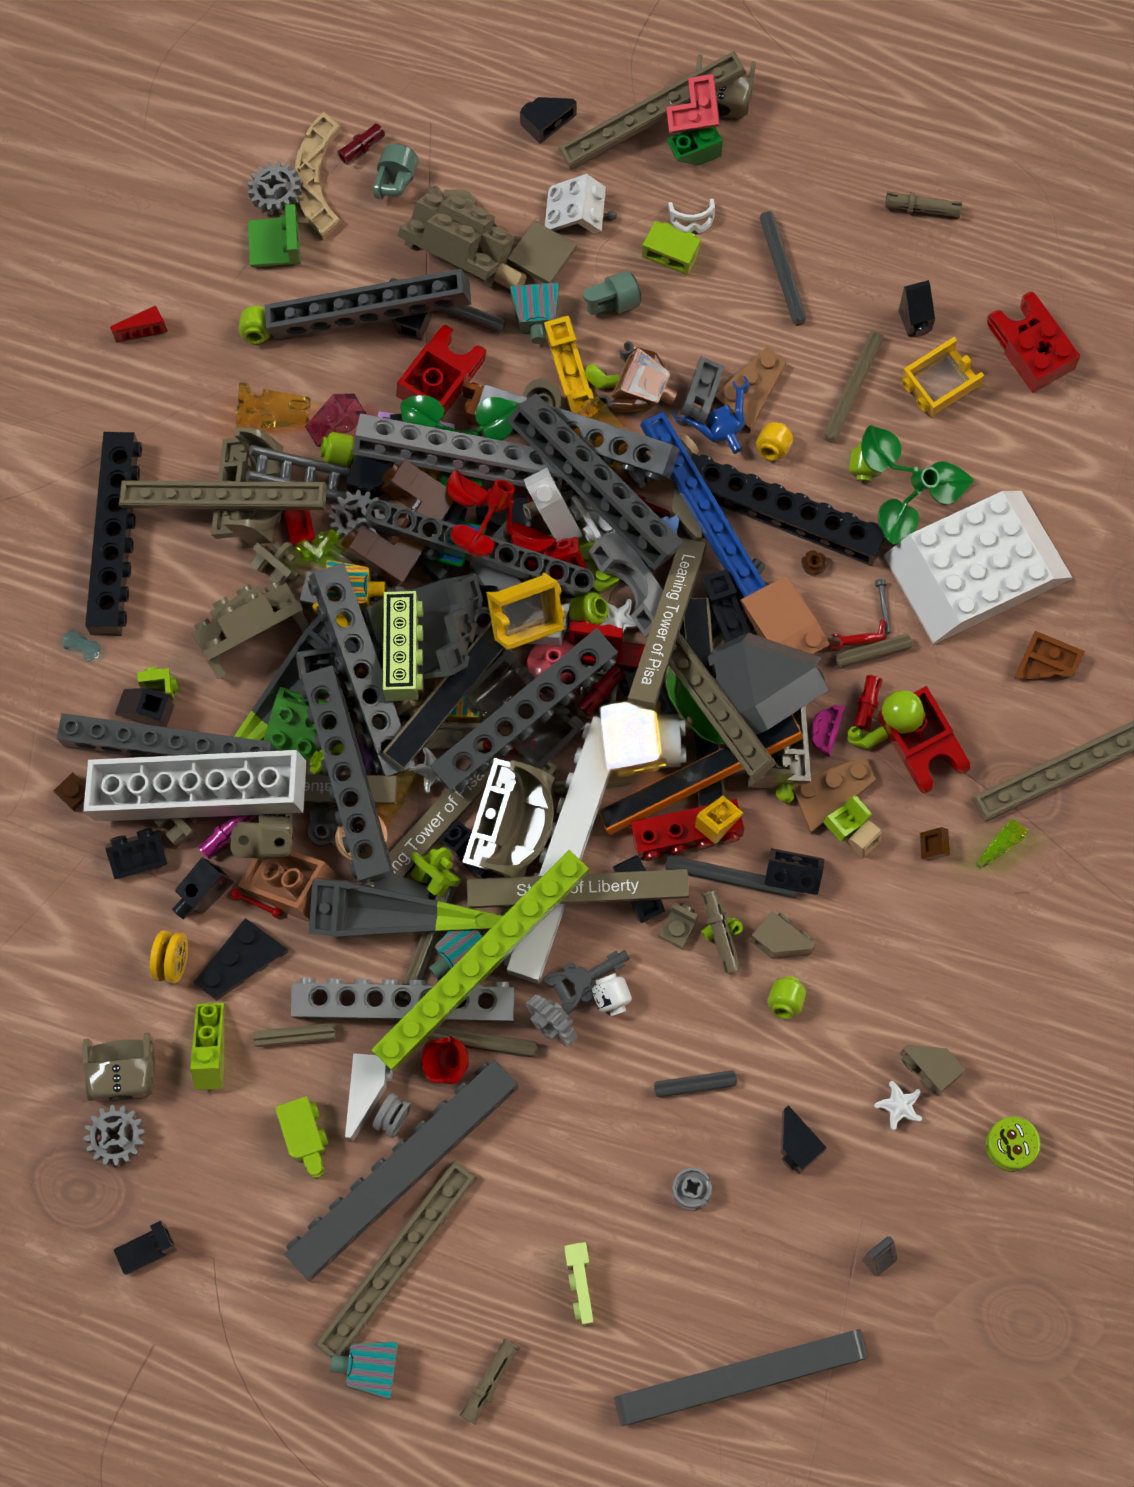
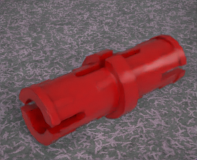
M874 675L866 676L863 693L857 701L859 706L853 727H859L863 731L870 730L873 713L879 705L877 699L883 682L882 678Z

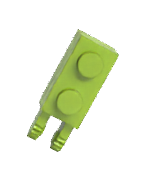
M305 1096L276 1106V1113L289 1155L298 1162L304 1161L307 1168L306 1171H308L310 1177L320 1179L325 1172L321 1155L326 1154L324 1146L328 1145L329 1142L324 1128L319 1129L316 1119L321 1118L316 1102L311 1103L309 1098Z

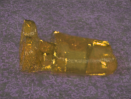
M239 383V405L237 406L236 413L237 427H248L251 424L260 423L261 428L299 426L309 423L310 414L305 410L311 406L310 397L263 389L262 396H258L252 393L249 384ZM251 409H261V411H253Z

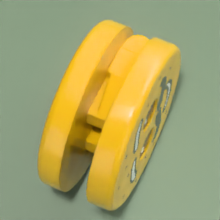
M162 930L157 934L152 945L149 962L150 975L153 980L161 982L165 979L168 983L176 984L181 979L188 957V940L184 933L176 932L172 935L171 931Z

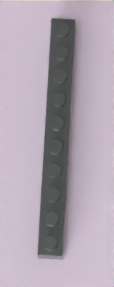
M495 1060L490 1064L488 1062L482 1064L475 1072L477 1076L470 1083L464 1081L454 1091L456 1096L449 1102L446 1100L442 1101L434 1109L435 1115L430 1120L426 1121V1119H423L413 1129L414 1134L407 1141L403 1138L392 1148L394 1153L386 1160L384 1158L378 1160L371 1168L373 1172L366 1179L361 1177L350 1187L352 1191L344 1199L342 1197L337 1198L329 1206L331 1211L323 1219L321 1216L317 1217L307 1227L310 1231L302 1238L300 1236L295 1237L286 1246L288 1251L284 1255L309 1282L321 1273L518 1089L517 1083Z

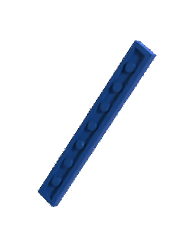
M661 412L642 421L640 427L647 437L672 444L680 449L670 478L724 570H728L733 585L741 599L765 587V582L665 413Z

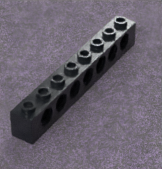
M103 432L85 623L90 635L122 636V627L127 625V612L124 611V603L129 601V587L126 586L127 578L131 577V562H128L129 553H133L134 548L133 538H130L131 529H135L136 516L133 513V508H122L118 512H112V509L119 506L121 487L115 488L114 486L118 482L139 481L140 467L137 466V457L142 456V443L138 442L134 432ZM122 458H126V459H127V460H126L124 463H122V464H117V463H116L119 459H122ZM121 530L118 535L109 536L112 531ZM118 554L115 560H107L110 555ZM116 578L113 584L105 585L108 579ZM114 603L111 609H103L105 604Z
M694 453L692 454L691 459L719 506L873 567L885 539L878 523L865 522L858 519L853 513L840 512L824 502L817 503L810 500L805 494H795L787 491L780 484H770L762 481L755 474H745L738 471L732 465H722L714 462L707 455L701 454L699 456ZM708 476H714L718 480L710 482L705 478ZM736 485L739 486L741 490L732 491L729 487ZM756 495H762L766 499L763 501H757L753 497ZM784 504L787 505L790 509L783 511L780 510L777 506ZM809 514L814 519L805 520L802 518V515ZM835 524L838 529L830 530L826 525ZM857 533L862 536V539L855 540L850 535Z

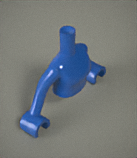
M743 376L745 384L742 387H738L735 381H733V386L736 390V417L732 413L730 405H725L708 414L707 421L710 424L711 430L705 424L697 422L690 415L678 418L674 412V419L679 425L690 424L712 442L726 440L733 454L740 452L742 447L736 434L745 426L743 403L744 394L750 389L746 376Z

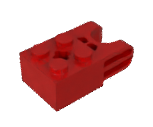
M1028 292L1023 295L1020 305L1021 311L1025 316L1024 320H1011L1001 310H997L988 314L987 325L1005 350L1004 354L1031 392L1034 393L1075 370L1080 354L1034 292Z
M442 325L428 345L424 346L398 380L396 397L404 401L411 396H430L442 404L445 415L462 393L463 382L469 383L484 363L487 350L476 345L466 354L453 353L449 349V345L452 342L453 329L448 325Z
M925 686L914 692L922 701L925 712L923 723L919 729L905 734L899 733L896 729L886 724L882 710L879 711L877 717L913 781L923 794L931 792L934 782L928 769L929 763L933 760L943 759L947 761L960 774L970 771V762L953 734L954 731L929 688Z

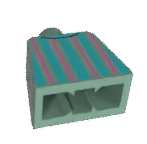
M559 282L510 286L511 302L520 333H531V342L534 344L546 342L544 322L557 319Z
M477 929L449 930L435 945L436 953L441 959L428 968L438 981L483 937Z
M398 1342L351 1344L349 1356L332 1355L330 1372L347 1374L345 1386L390 1400Z

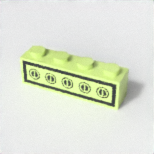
M416 591L384 592L383 692L385 701L418 700V690H423V675L418 674V666L423 665V650L418 649V641H423V625H418V617H423V601H418Z

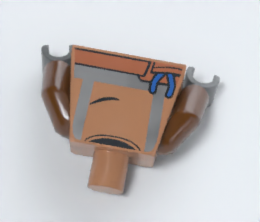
M625 342L624 349L627 351L620 350L619 354L620 358L626 361L611 396L615 399L610 401L608 396H600V403H607V405L604 407L598 406V412L607 415L612 409L614 412L646 411L657 405L659 400L670 406L675 400L677 392L666 386L670 372L665 368L658 354L639 347L634 349V345L631 342Z

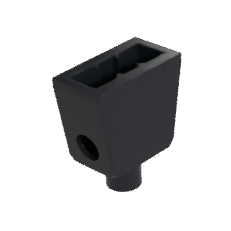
M202 857L176 888L175 892L181 899L172 910L183 920L193 909L204 913L233 885L234 881L215 863Z

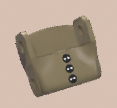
M698 54L696 71L702 69L703 55ZM755 61L751 62L750 75L746 74L716 91L719 117L742 119L745 115H748L755 76Z
M293 813L256 815L250 822H238V826H234L231 832L230 848L232 854L240 858L289 856L292 847Z
M144 1033L143 1040H117L93 1046L90 1039H83V1066L88 1101L109 1102L147 1098L150 1095H154L155 1056L153 1037L150 1033Z

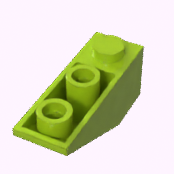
M224 1003L196 1004L190 1067L195 1090L223 1089Z

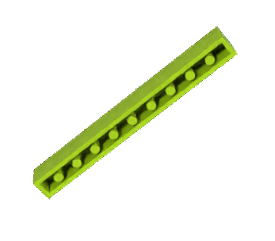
M568 850L371 1049L373 1053L394 1072L589 874V868L575 854Z

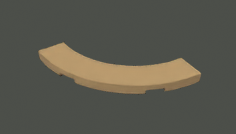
M324 111L307 130L301 147L298 149L294 168L302 182L300 187L303 193L297 195L301 210L308 223L323 240L341 225V220L328 206L322 194L320 169L329 145L342 131L341 126Z

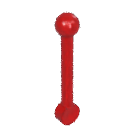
M235 888L230 892L233 900L241 899L272 913L274 918L282 916L280 908H272L247 897L239 889Z

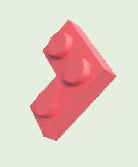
M713 74L688 78L691 103L666 107L670 134L720 126Z

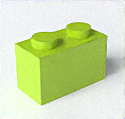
M655 220L643 243L642 257L688 276L700 253L701 239L691 232H683L675 229L669 223H660Z

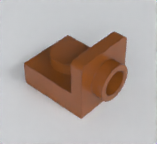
M463 382V396L469 398L466 402L464 413L467 414L468 424L478 427L479 423L476 421L475 412L484 386L476 382L471 384Z

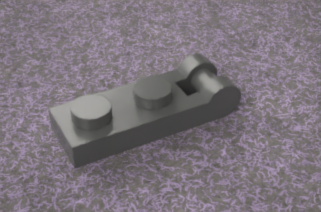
M702 356L700 357L680 411L681 415L686 417L690 415L697 418V422L705 423L724 366ZM693 403L702 406L701 409L696 406H693Z

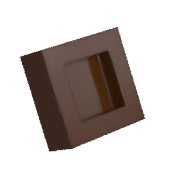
M72 772L53 791L72 811H75L84 802L86 785Z
M940 827L920 833L922 859L929 861L950 855L947 828Z

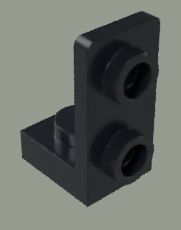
M162 1221L150 1225L152 1231L114 1249L123 1274L128 1275L177 1251L166 1224Z

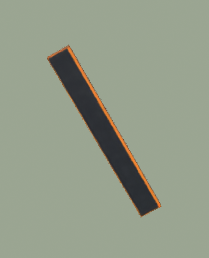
M793 714L770 729L756 735L770 755L804 739ZM726 746L598 811L606 831L611 835L631 825V822L641 820L744 768L730 748Z

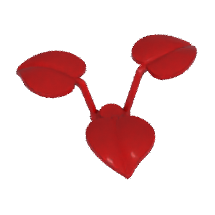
M457 469L450 475L447 482V492L454 501L466 507H472L475 504L481 507L488 503L490 508L478 531L467 525H456L451 531L450 535L454 543L468 553L475 556H487L493 551L494 541L482 533L493 512H502L506 508V532L512 535L511 542L514 545L541 553L553 545L556 538L526 525L512 523L514 500L511 498L515 488L508 481L496 480L493 487L487 492L480 485L464 477Z

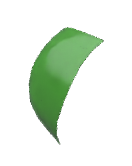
M669 667L666 680L668 694L681 717L702 739L714 744H726ZM687 717L692 720L693 725L687 721Z

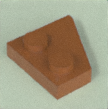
M1034 631L1014 679L1074 677L1085 651Z

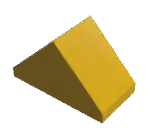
M721 796L699 812L696 817L695 827L713 843L717 844L743 815V812L726 797Z

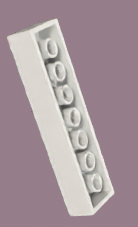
M297 750L88 760L83 811L95 822L303 813L306 760Z

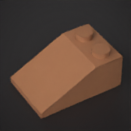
M787 575L740 600L758 636L810 654L830 645L818 621Z
M291 850V854L287 857L254 858L238 887L264 902L280 908L291 916L310 922L313 879L339 880L340 877L324 861Z

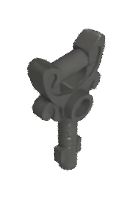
M625 950L620 953L617 951L607 956L608 960L589 971H586L581 966L576 968L573 963H568L564 967V972L548 974L544 976L542 981L546 986L555 989L562 1001L561 1007L568 1015L578 1006L580 1000L584 1003H589L592 1000L593 980L612 969L617 971L625 966L624 962L630 959ZM567 980L574 985L576 993L574 996L570 995L563 981Z

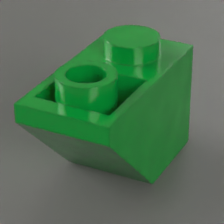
M716 127L682 132L667 138V143L677 162L701 165L722 155L723 140Z

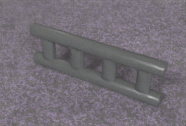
M250 446L249 455L257 457L256 472L247 471V481L298 482L290 480L292 465L306 468L304 482H315L316 471L329 473L326 499L338 501V497L346 499V492L338 491L340 476H348V467L260 446ZM268 459L282 462L280 477L266 474Z

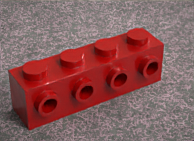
M737 798L729 800L739 808ZM709 805L631 822V833L639 859L653 861L666 853L680 855L687 852L689 848L706 849L712 847L713 842L695 827L697 815ZM742 817L738 819L720 841H724L727 844L740 840L745 830Z

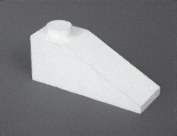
M548 468L524 479L534 503L553 537L556 538V542L566 538H581L583 535Z
M353 1053L345 1138L348 1142H354L385 1092L387 1081H392L393 1071L376 1055Z

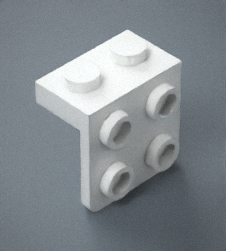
M588 174L551 186L548 190L545 227L556 231L578 223L593 234L601 232L606 186Z

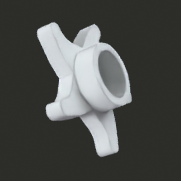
M627 599L626 604L620 608L607 603V618L601 625L611 624L618 628H623V634L627 629L638 628L630 616L631 599Z
M423 748V753L425 754L424 763L409 769V774H418L424 777L425 792L429 794L432 785L441 782V780L430 767L437 759L428 748Z
M890 1081V1098L875 1103L874 1108H882L889 1112L890 1128L893 1131L896 1130L897 1123L902 1118L920 1122L922 1117L914 1112L912 1105L919 1097L921 1091L916 1089L914 1093L903 1094L894 1081Z

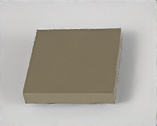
M534 220L507 260L509 264L543 283H553L576 251L577 244Z

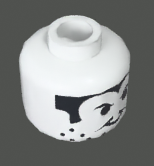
M615 973L595 981L596 985L592 988V994L600 1012L605 1013L609 1011L610 1015L614 1016L627 1011L625 1005L631 1002L632 997L623 977H617Z

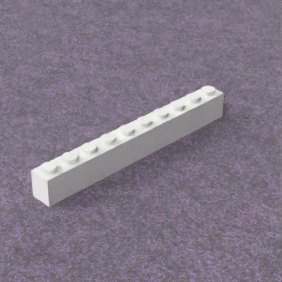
M596 716L593 717L591 724L586 723L582 738L586 739L583 749L578 747L574 763L577 766L575 772H570L567 777L565 788H568L566 798H560L556 811L560 815L557 823L553 822L549 835V838H551L549 847H544L539 863L543 865L540 874L535 873L534 876H543L568 850L582 860L625 733L624 725ZM559 904L505 958L504 965L508 966V975L536 984L540 983L566 904Z

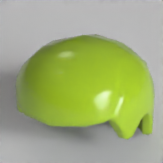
M894 691L885 698L882 705V715L886 724L896 729L899 733L913 732L923 723L925 712L922 701L911 691Z

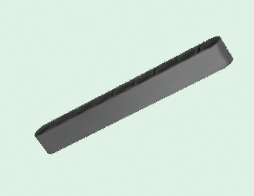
M383 500L373 501L369 504L366 511V523L373 529L525 580L542 576V573L550 576L549 570L557 569L562 574V578L557 580L560 584L561 592L580 597L587 594L594 585L593 574L585 568L493 537L490 538L494 541V549L489 555H472L458 545L454 546L448 542V537L456 525ZM376 509L384 512L385 518L376 520L372 517L371 512ZM399 518H406L411 526L403 529L397 525L396 521ZM427 526L432 527L436 535L434 537H427L423 534L422 529ZM499 553H509L512 561L509 563L502 562L499 559ZM527 560L533 561L537 566V570H527L524 562ZM575 578H584L587 582V587H577L574 581Z
M861 1329L625 1393L614 1397L622 1427L869 1358Z

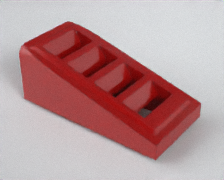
M156 306L150 307L110 327L116 342L167 332L165 322Z

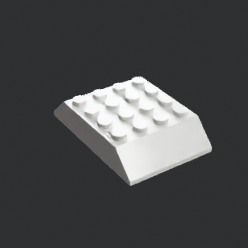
M1001 491L909 534L901 543L895 545L883 556L933 645L1073 578L1022 491Z

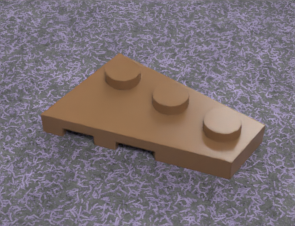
M767 346L715 394L714 400L721 407L730 405L731 411L736 417V390L733 386V381H735L738 387H742L745 384L743 376H746L750 389L744 394V428L751 432L759 413H761L766 400L779 380L786 362Z
M866 756L811 775V782L807 784L794 783V797L810 834L823 824L824 819L828 815L845 805L850 797L853 795L858 797L875 783L876 778Z

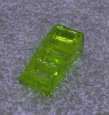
M1010 819L979 858L976 867L981 870L1023 841L1029 831L1014 819Z

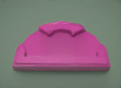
M833 705L830 708L824 709L815 716L812 722L810 736L813 745L820 753L828 757L831 755L845 706Z

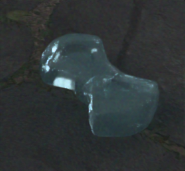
M76 630L68 631L63 636V648L65 650L76 649L82 652L86 661L94 660L100 653L99 642L88 641L85 637H81Z

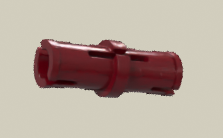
M375 123L361 135H355L353 141L337 151L340 160L344 164H348L359 154L368 152L370 146L385 137V132L379 124Z
M616 666L609 669L598 683L594 682L592 685L593 689L577 705L588 716L592 715L604 699L608 700L611 696L610 692L625 677L622 671L618 672L619 669Z

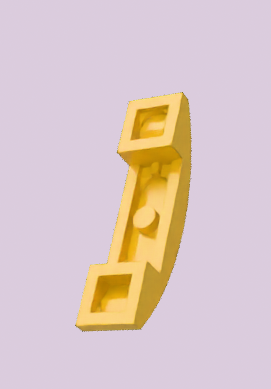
M569 315L544 322L553 361L570 412L585 417L598 414L593 393L589 388L577 349L576 337Z

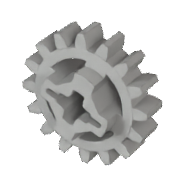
M277 161L275 166L267 162L266 169L259 166L260 173L251 174L254 181L248 182L250 188L248 195L254 207H259L262 213L268 209L270 215H273L275 210L283 214L285 205L299 202L297 195L303 193L300 187L302 182L295 169L292 170L288 163L282 167L280 161Z
M357 490L356 496H352L348 491L346 492V499L338 497L339 505L331 506L334 513L329 514L330 522H333L330 526L332 531H337L336 537L338 540L345 537L353 528L357 530L362 525L376 534L377 531L382 532L371 528L366 523L365 517L369 504L379 500L378 497L371 500L370 492H367L365 496H361L360 490ZM373 510L376 520L385 518L383 511ZM341 518L347 523L346 529L341 524Z
M535 994L526 1003V1007L533 1015L530 1018L531 1022L544 1037L551 1039L553 1042L557 1040L567 1047L577 1039L578 1035L574 1032L575 1029L570 1026L573 1020L557 1002L554 1003L550 999L547 1001L545 998L542 999L540 995Z
M110 1105V1112L100 1108L101 1116L99 1118L93 1115L90 1117L94 1122L93 1126H85L90 1135L85 1136L84 1141L91 1143L86 1148L89 1153L96 1152L93 1159L98 1162L103 1158L105 1166H109L111 1161H113L116 1167H120L121 1160L123 1159L130 1164V1155L134 1154L139 1157L140 1153L136 1150L137 1147L145 1146L140 1137L147 1135V1132L139 1129L144 1124L143 1120H134L137 1113L132 1110L127 1114V1107L123 1105L119 1111H117L114 1105ZM113 1118H119V1119L117 1120V1122H112V1123H107V1122H106V1121H108V1120H110V1119H113ZM133 1129L132 1142L129 1141V1131ZM101 1130L102 1140L98 1144V1131ZM113 1131L120 1136L117 1141L110 1136ZM116 1149H124L121 1153L109 1154Z

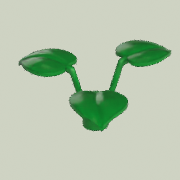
M411 396L401 402L400 409L403 422L433 428L438 427L443 430L483 437L482 431L484 430L486 438L502 441L514 430L507 420L520 403L500 397L487 398L479 404L476 410V421L481 426L477 430L466 429L462 432L439 423L445 411L442 404L430 396ZM441 471L440 483L447 487V482L452 473ZM463 475L481 487L483 486V479Z
M869 425L863 434L861 452L863 460L870 469L875 472H883L889 466L894 470L913 473L911 484L915 491L903 503L898 499L887 500L880 506L878 511L879 526L887 541L891 544L901 543L909 534L915 532L919 522V515L915 508L907 505L913 498L921 494L922 491L930 489V494L935 501L948 505L960 499L966 489L974 482V479L963 469L948 462H936L930 467L921 470L918 467L912 468L895 465L893 462L900 458L902 447L899 439L892 432Z

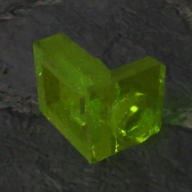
M333 529L325 533L321 531L312 542L314 547L306 540L298 542L295 547L300 550L299 555L308 562L313 561L316 563L324 558L340 535Z

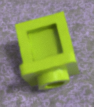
M149 667L144 669V671L137 672L138 683L141 688L150 690L165 688L166 694L170 695L172 701H175L174 693L179 692L177 676H172L169 668Z
M853 795L845 805L828 815L823 823L841 842L855 833L872 816V813L856 795Z

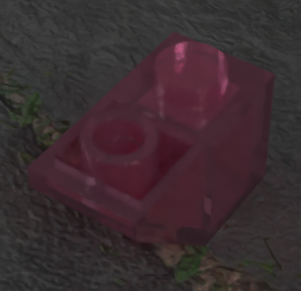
M354 393L333 394L307 423L305 428L316 446L321 447L323 437H327L331 432L345 434L353 430L358 424L360 414L366 415L367 413Z

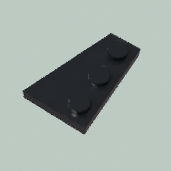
M245 918L193 983L217 1001L244 983V980L256 972L262 971L269 963L278 957L284 956L289 951Z

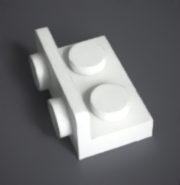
M576 495L570 497L571 507H569V510L575 521L579 520L583 525L582 531L588 542L593 541L595 544L599 538L616 532L582 497L577 498Z

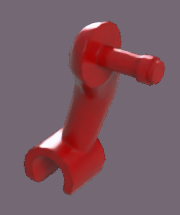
M880 620L878 633H863L849 636H841L838 633H834L831 636L840 638L841 643L839 646L829 645V647L833 650H840L844 645L869 644L886 640L887 636L883 635L886 620Z

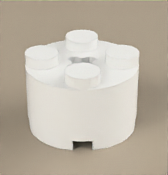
M679 714L646 715V721H651V725H645L646 755H648V759H652V762H647L648 769L680 767L681 763H686V747L681 745L680 736H685V720L679 718Z

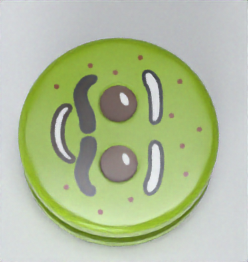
M1015 1116L1006 1117L996 1122L989 1130L985 1141L986 1152L992 1163L998 1168L1010 1172L1020 1171L1028 1167L1037 1158L1041 1146L1040 1136L1036 1128L1026 1119Z

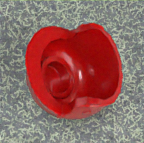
M452 1036L430 1040L424 1045L421 1052V1069L426 1079L431 1082L457 1083L464 1076L469 1066L468 1051L458 1039Z

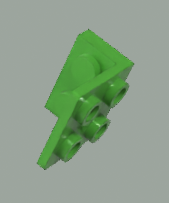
M295 204L285 205V215H281V218L248 221L251 267L301 264L299 222Z
M280 687L263 741L272 742L276 750L279 751L297 750L303 758L311 760L313 754L317 751L314 740L317 730L315 724L311 725L307 709L311 708L308 699L305 700L302 693ZM319 699L318 701L320 705L326 704L328 702L322 699Z

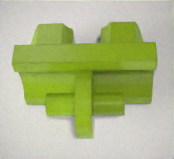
M443 847L436 850L434 848L430 851V854L425 856L413 852L410 859L415 863L411 876L422 883H427L431 876L432 880L427 890L433 895L444 896L449 886H459L461 879L449 870L453 866L451 862L452 853L449 849Z

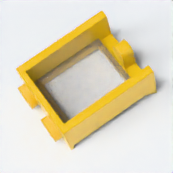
M955 337L903 369L901 380L903 387L908 393H913L920 410L924 413L927 412L931 418L971 391L981 388L983 384L984 374L980 372L975 375L970 369L971 359L968 355L961 357L957 352V339Z
M546 573L498 592H486L494 639L507 650L565 629L563 621L565 611L560 603L559 596L561 595L560 584Z

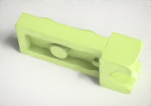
M586 1242L565 1245L567 1268L573 1269L574 1272L573 1274H568L571 1292L577 1291L578 1302L573 1303L575 1320H581L582 1327L594 1325L585 1266H589Z

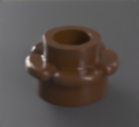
M815 550L808 551L801 560V566L807 574L812 576L819 575L825 571L827 559L821 552L817 553Z

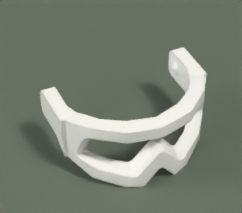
M709 199L710 207L706 211L695 215L680 213L674 209L672 202H668L670 222L676 229L683 232L692 233L693 230L699 234L705 232L715 218L714 199ZM707 216L709 217L703 225H699L695 221ZM680 218L692 222L686 227L678 223L677 219Z

